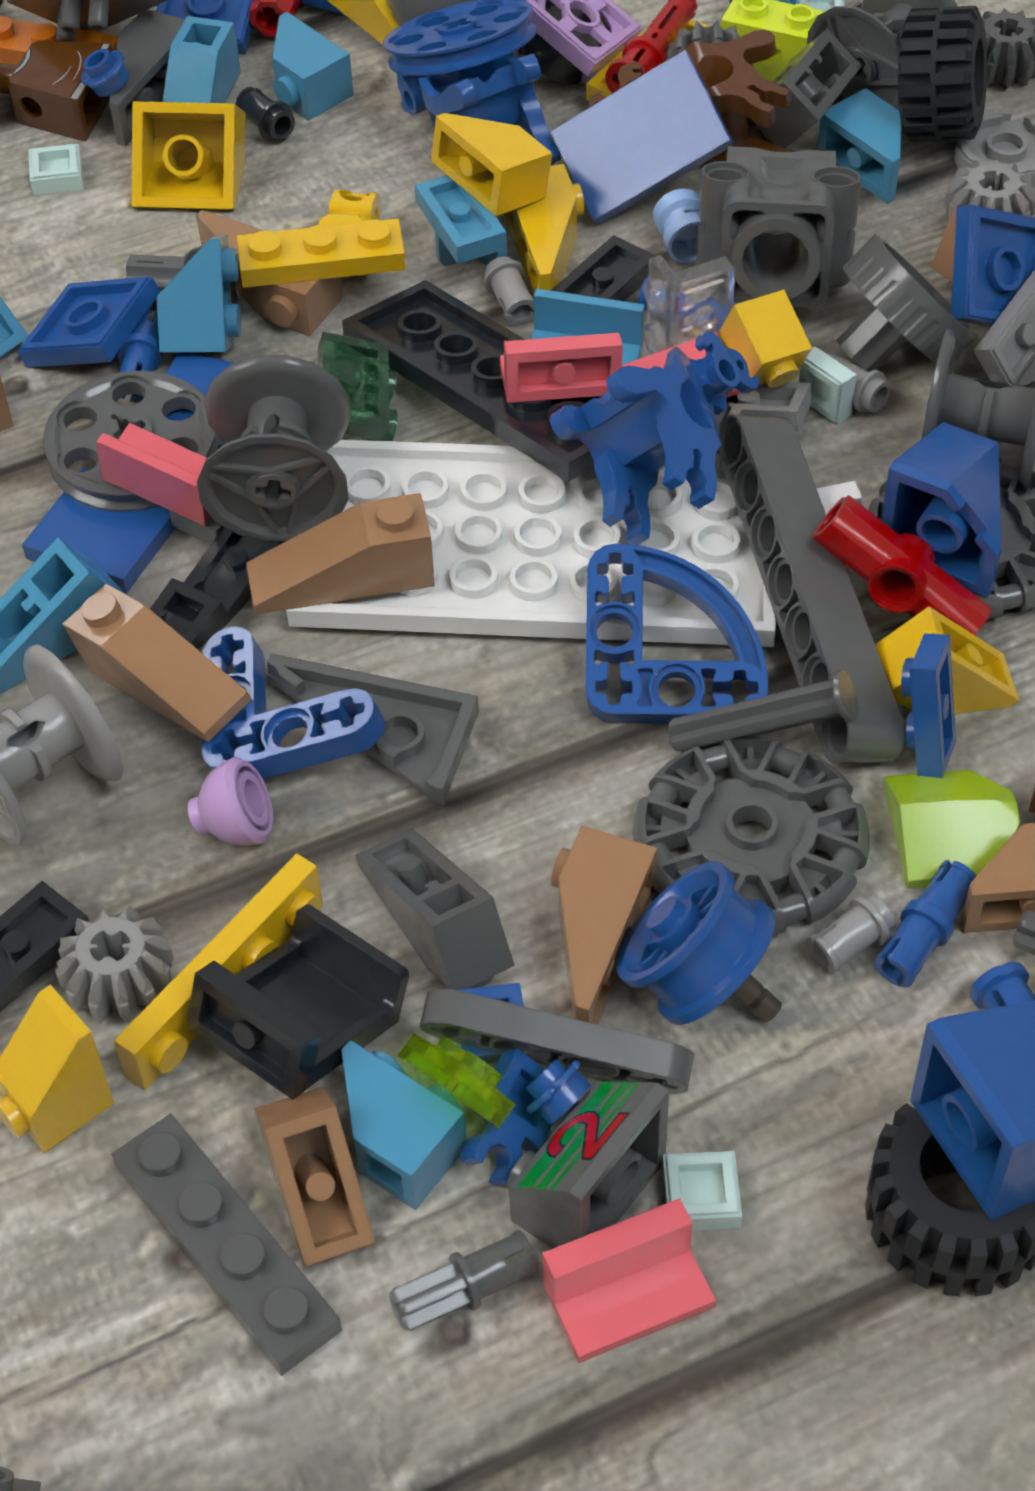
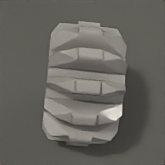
M997 159L993 164H984L980 160H974L971 168H958L956 176L951 180L950 188H947L945 197L946 215L950 219L954 207L976 205L1019 215H1034L1035 188L1032 186V175L1018 173L1017 164L1003 166L999 165Z
M131 905L119 917H112V914L102 906L98 917L99 920L90 923L77 918L76 927L74 928L76 936L60 938L59 954L61 960L56 962L58 966L56 968V975L60 986L64 987L69 1003L77 1012L90 1009L92 1017L96 1018L101 1024L113 1011H118L119 1016L129 1023L132 1008L138 1005L146 1008L156 998L155 992H161L172 981L170 968L173 967L174 955L171 943L163 937L161 926L155 921L154 917L140 920L139 914L134 911Z

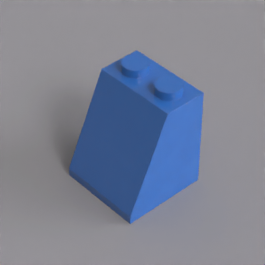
M1035 1000L941 1017L927 1023L910 1102L990 1221L996 1220L1035 1201Z

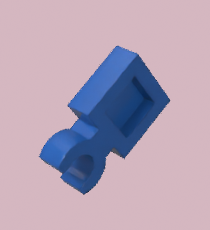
M518 1048L502 1053L473 1110L475 1114L488 1124L483 1133L472 1136L465 1143L461 1153V1162L466 1166L482 1163L489 1149L494 1153L496 1168L489 1179V1183L493 1186L507 1185L512 1169L523 1156L521 1148L525 1151L541 1148L552 1126L537 1111L531 1114L527 1111L528 1105L534 1098L525 1088L544 1068Z

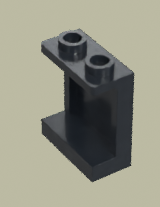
M306 904L295 913L290 938L236 975L216 961H212L195 972L186 1026L293 1100L343 1063L341 1050L350 1040L364 1048L399 1022L409 979V971L406 967L310 904Z

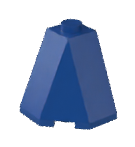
M942 422L894 460L889 467L881 521L897 534L906 533L924 539L933 549L936 565L969 591L986 598L990 596L994 588L1002 549L999 445L994 440Z

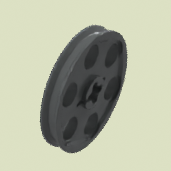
M153 371L119 372L85 383L68 394L55 407L45 426L43 437L44 450L54 481L60 489L74 500L100 510L132 512L159 507L160 505L103 480L95 443L102 433L119 439L121 436L120 429L124 432L128 424L131 423L208 458L219 449V438L208 425L204 403L205 396L196 387L178 377ZM129 394H138L144 397L142 401L135 405L123 406L116 403L121 397ZM178 409H187L194 412L191 417L182 421H173L166 418L169 413ZM80 419H91L96 422L91 428L86 430L74 431L68 429L72 422ZM88 459L96 462L92 469L85 472H73L68 469L70 465L79 460Z

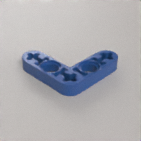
M234 626L222 629L209 638L203 648L202 654L248 691L252 699L209 742L202 739L203 759L211 771L224 761L233 757H240L252 764L261 777L266 779L363 752L377 743L384 733L385 720L383 714L372 696L365 690L357 688L342 690L266 712L265 657L251 633L245 628ZM233 663L237 673L232 674L227 665ZM296 728H307L306 735L298 744L287 748L280 747L281 740L289 731Z

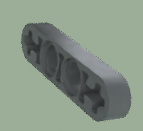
M440 988L428 991L420 1022V1029L435 1038L499 1054L518 1048L536 1063L549 1065L557 1059L567 1068L573 1061L577 1060L581 1063L577 1069L581 1074L613 1082H657L667 1088L671 1094L687 1092L689 1087L694 1053L681 1045L463 991Z

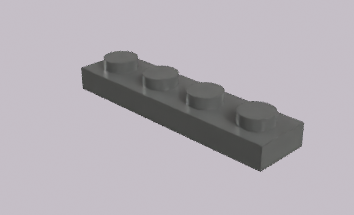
M171 1113L111 1153L117 1170L281 1376L342 1331L339 1316Z

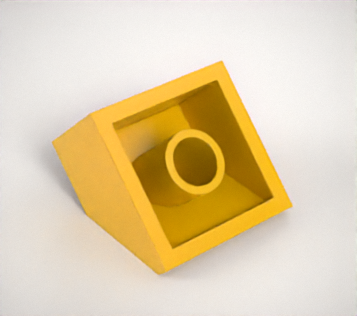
M133 101L132 207L235 210L245 166L246 113L236 104Z

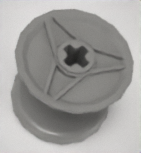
M39 644L29 646L26 649L23 661V671L34 701L17 712L10 708L0 712V837L12 846H20L25 839L26 822L21 806L13 792L14 790L33 778L38 781H45L50 778L53 771L52 766L69 755L87 772L101 781L120 780L124 769L118 746L106 721L90 695L73 673L52 652Z

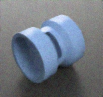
M684 188L665 194L656 203L653 209V220L660 235L663 236L664 245L671 259L677 263L691 264L696 263L698 225L701 222L699 219L700 195L693 190Z

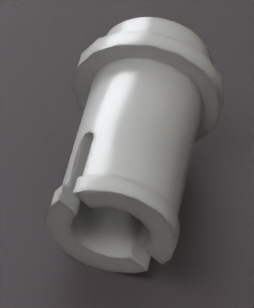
M503 256L492 260L487 265L484 286L489 293L496 296L506 321L514 326L523 325L534 318V299L524 282L525 270L521 263L510 257Z
M837 353L829 355L857 374L853 396L854 409L861 413L868 411L878 412L886 404L891 392V384L886 381L884 373L876 369L868 372L843 359Z
M873 894L867 898L857 896L850 901V910L817 934H813L806 939L811 956L824 971L834 974L840 969V966L872 943L882 945L890 939L889 931L896 927V921L889 907L878 896Z

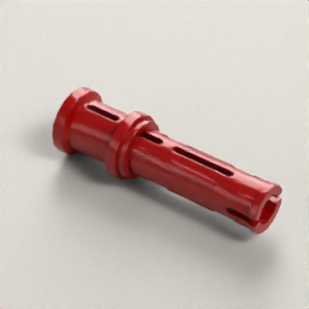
M668 0L643 35L633 37L626 43L622 51V59H617L611 63L605 74V82L612 94L619 90L618 71L623 65L633 62L641 64L644 75L666 61L669 43L675 42L678 30H683L696 15V12H694L698 9L696 0Z

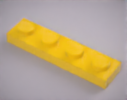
M296 853L114 1040V1044L126 1078L143 1090H146L161 1073H169L177 1067L183 1059L188 1045L199 1035L186 1026L195 972L212 961H216L236 975L290 938L295 913L298 909L306 904H310L317 910H321L323 900L318 868L315 864Z

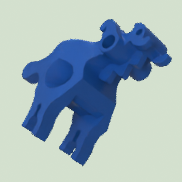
M512 52L478 66L443 74L412 76L396 73L398 89L402 97L401 105L404 111L415 115L427 110L431 116L434 128L436 115L442 113L518 125L552 152L550 166L555 165V162L561 160V153L548 130L541 106L535 94L533 81L540 79L541 70L534 54L517 58Z
M706 331L696 338L695 347L698 351L705 349L706 356L698 360L689 359L676 346L667 353L663 369L657 366H653L650 369L630 365L621 367L608 376L606 382L608 392L600 398H593L581 407L566 405L551 414L550 423L553 431L559 438L564 440L579 439L590 451L594 461V470L599 479L603 494L602 521L611 527L623 519L627 526V541L632 545H639L650 537L651 526L648 498L649 492L657 485L660 470L665 468L663 485L671 491L682 485L685 479L688 481L691 487L690 504L697 509L715 500L717 489L715 456L722 443L714 414L719 415L726 410V394L730 391L737 389L742 393H750L759 386V379L756 376L750 378L748 366L743 356L732 348L726 349L721 339L714 332Z

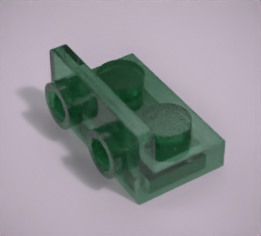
M323 332L318 345L317 365L337 377L350 397L352 418L345 434L363 437L364 440L393 441L398 413L397 410L390 409V402L396 387L397 372L395 369L389 368V345Z

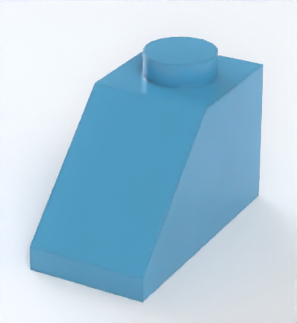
M285 12L280 15L272 56L275 76L273 83L274 92L279 101L288 104L292 110L309 121L354 95L350 54L290 13Z
M865 88L828 108L821 117L817 150L836 151V166L846 167L858 172L861 176L860 185L886 204H889L895 200L900 164L899 110Z

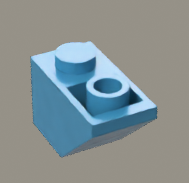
M192 16L186 17L170 45L162 102L225 103L241 73L234 22Z
M228 234L216 235L209 239L158 294L157 315L160 352H226L233 345V337L241 336V309L239 304H231L230 282H237L239 278L237 248H229Z
M350 1040L341 1051L359 1173L416 1210L461 1155L463 1147L467 1142L465 1112L458 1101L447 1091L437 1086L426 1088L407 1076L401 1065L388 1054L379 1050L370 1053Z

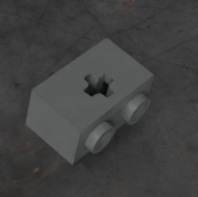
M825 29L792 58L772 82L791 90L792 102L787 108L772 105L775 107L776 122L771 128L756 122L754 123L774 144L787 148L821 119L862 65L828 29Z

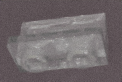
M661 255L649 258L648 281L644 283V296L648 310L647 324H644L643 339L650 354L696 339L706 331L717 333L720 331L733 308L735 268L725 256L675 273Z

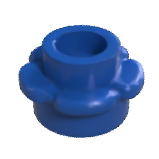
M99 49L91 53L83 63V68L85 69L81 75L83 85H88L94 90L96 95L101 97L111 95L121 89L130 76V72L123 62L125 59L123 53L116 50L109 52L107 49Z
M557 1059L552 1061L525 1088L534 1098L528 1105L527 1111L530 1114L537 1111L549 1125L556 1122L591 1086L577 1070L581 1063L576 1060L565 1068Z

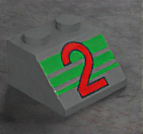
M596 1081L580 1101H577L552 1124L551 1136L537 1153L532 1150L526 1152L515 1164L507 1181L511 1221L552 1249L616 1224L662 1166L663 1154H666L669 1090L657 1082Z

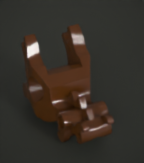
M753 31L738 39L723 43L693 42L680 51L686 50L691 55L735 144L733 145L734 147H755L775 152H797L770 142L764 137L761 130L755 128L757 125L754 122L771 128L776 122L775 107L772 105L787 108L792 102L790 89L764 79L753 66L754 63L766 60L775 54V36L770 31ZM633 62L620 67L618 71L619 89L643 75L641 64ZM601 93L595 94L589 100V108L608 96H604ZM728 149L704 162V164L727 161Z

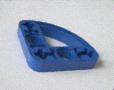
M610 544L595 551L589 559L587 568L586 698L588 707L594 716L609 723L669 724L673 718L734 704L732 695L713 693V707H704L705 684L703 678L713 679L712 691H729L734 680L745 681L746 690L756 692V694L748 695L746 701L767 696V666L758 635L737 600L715 578L683 558L650 547L631 544ZM610 564H621L623 574L627 575L622 577L621 603L609 602V580L607 576L603 575L608 574ZM643 581L672 590L701 609L723 634L735 661L642 660ZM611 619L623 620L632 629V637L623 646H606L597 637V630L600 625ZM599 660L602 661V663L595 664V661ZM630 660H633V661H634V664H632V665H631V664H628V663H625V662H628V661H630ZM608 663L620 664L621 688L625 691H632V693L622 694L620 704L616 705L608 704L606 694L596 693L597 691L607 689ZM676 677L685 679L694 688L695 695L685 706H669L659 696L658 691L663 682Z

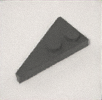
M270 654L267 660L268 681L298 703L354 688L365 690L371 695L383 714L385 729L379 741L371 748L365 750V752L434 803L445 804L479 713L478 696Z

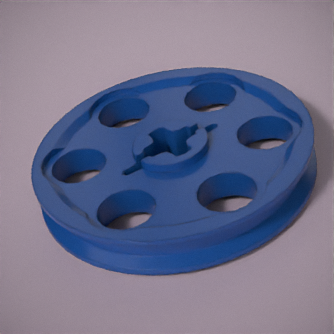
M474 0L447 6L418 16L398 26L385 37L383 41L384 49L392 54L388 60L389 68L393 72L402 75L424 76L459 71L501 58L521 48L535 36L537 32L536 24L529 19L533 12L532 5L526 0Z

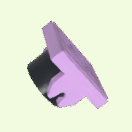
M526 0L532 5L533 12L529 19L536 24L537 32L523 46V51L525 55H535L541 74L550 80L561 84L576 85L581 81L586 84L624 49L630 39L638 36L643 28L611 0Z

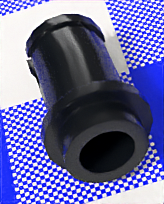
M247 87L239 93L236 105L246 113V119L258 126V130L264 138L268 140H282L292 133L295 126V118L288 104L282 101H273L258 88Z

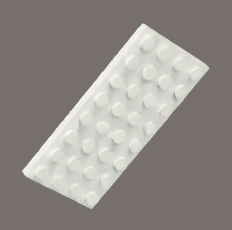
M340 440L327 451L336 460L347 478L349 500L343 511L360 502L421 493L431 534L435 586L286 610L289 627L586 639L587 568L589 559L595 551L605 545L630 544L627 541V526L623 519L611 527L602 521L603 494L594 468L568 482L513 446ZM716 453L715 456L717 475L715 500L700 509L690 504L691 487L686 479L682 485L671 491L663 485L665 468L660 470L657 485L649 492L648 498L651 526L650 537L639 545L662 550L683 558L715 578L732 594L743 608L758 635L761 646L774 647L775 614L719 453ZM610 564L608 574L603 575L607 576L609 580V602L621 603L622 577L627 575L623 574L621 564ZM643 581V642L728 645L714 622L695 604L672 590ZM611 619L600 625L597 630V637L599 640L629 641L632 637V629L623 620Z

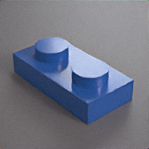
M924 633L914 658H906L902 670V694L905 697H912L913 711L909 713L907 718L905 741L908 750H915L917 776L943 778L956 744L950 635Z

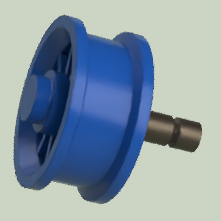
M713 861L701 864L669 885L640 916L620 950L616 966L617 974L630 987L638 988L645 986L658 997L657 1005L660 1014L675 1025L688 1024L702 1018L716 1009L731 995L744 1006L748 1005V1009L763 1023H767L779 1013L782 1002L768 989L763 988V985L751 973L763 957L772 939L776 923L774 911L762 900H746L734 889L733 873L721 862Z

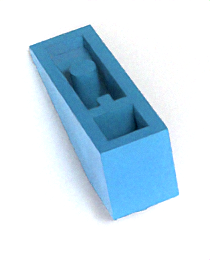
M59 537L0 598V694L26 680L23 671L24 653L29 646L39 644L52 652L59 660L77 650L62 623L77 611L89 597L94 595L105 584L124 593L98 563Z

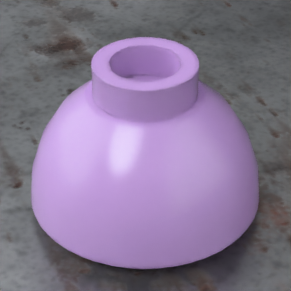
M233 757L213 769L204 780L199 796L190 799L188 802L189 819L198 834L206 835L211 833L219 840L232 845L253 846L262 844L268 839L273 826V808L265 782L257 769L240 757Z

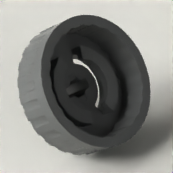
M874 234L842 267L850 280L872 303L836 340L840 345L839 347L862 369L868 372L875 369L878 370L907 340L927 358L937 364L946 328L951 329L957 338L955 359L978 337L967 322L958 321L951 315V304L902 255L877 234Z

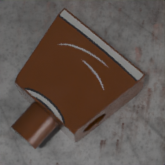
M36 41L31 43L18 65L0 63V94L11 95L15 117L22 125L80 141H87L110 101V95L98 96L88 85H83L81 81V75L85 70L83 63L96 50L107 49L109 52L113 51L112 44L66 41Z

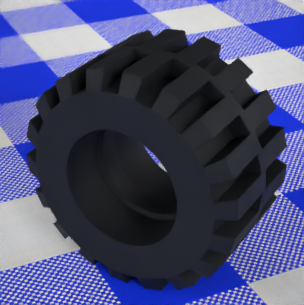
M978 7L912 8L902 28L898 55V104L900 119L906 136L911 141L973 140L983 120L987 86L986 32Z
M906 1103L895 1112L893 1124L886 1123L879 1135L866 1190L868 1192L865 1203L866 1220L873 1221L871 1236L877 1248L890 1245L887 1261L898 1272L906 1266L910 1267L915 1271L912 1282L926 1289L931 1280L943 1283V1294L959 1297L962 1286H972L975 1296L991 1294L996 1279L1005 1288L1015 1284L1020 1280L1023 1268L1031 1271L1035 1265V1201L996 1220L990 1221L984 1211L960 1210L939 1200L929 1190L924 1181L937 1174L958 1172L916 1109Z

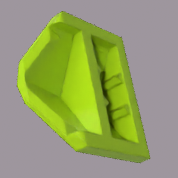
M970 769L945 771L943 778L917 776V774L884 776L883 778L884 793L907 889L927 887L938 871L939 866L945 860H949L951 864L953 861H958L969 867L977 876L1017 831L1020 825L1017 801L1013 792Z

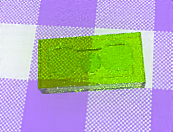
M413 1033L397 1055L439 1088L447 1091L457 1101L497 1128L501 1126L516 1105L495 1088L503 1077L501 1074L470 1051L466 1052L445 1036H442L435 1046L416 1033Z

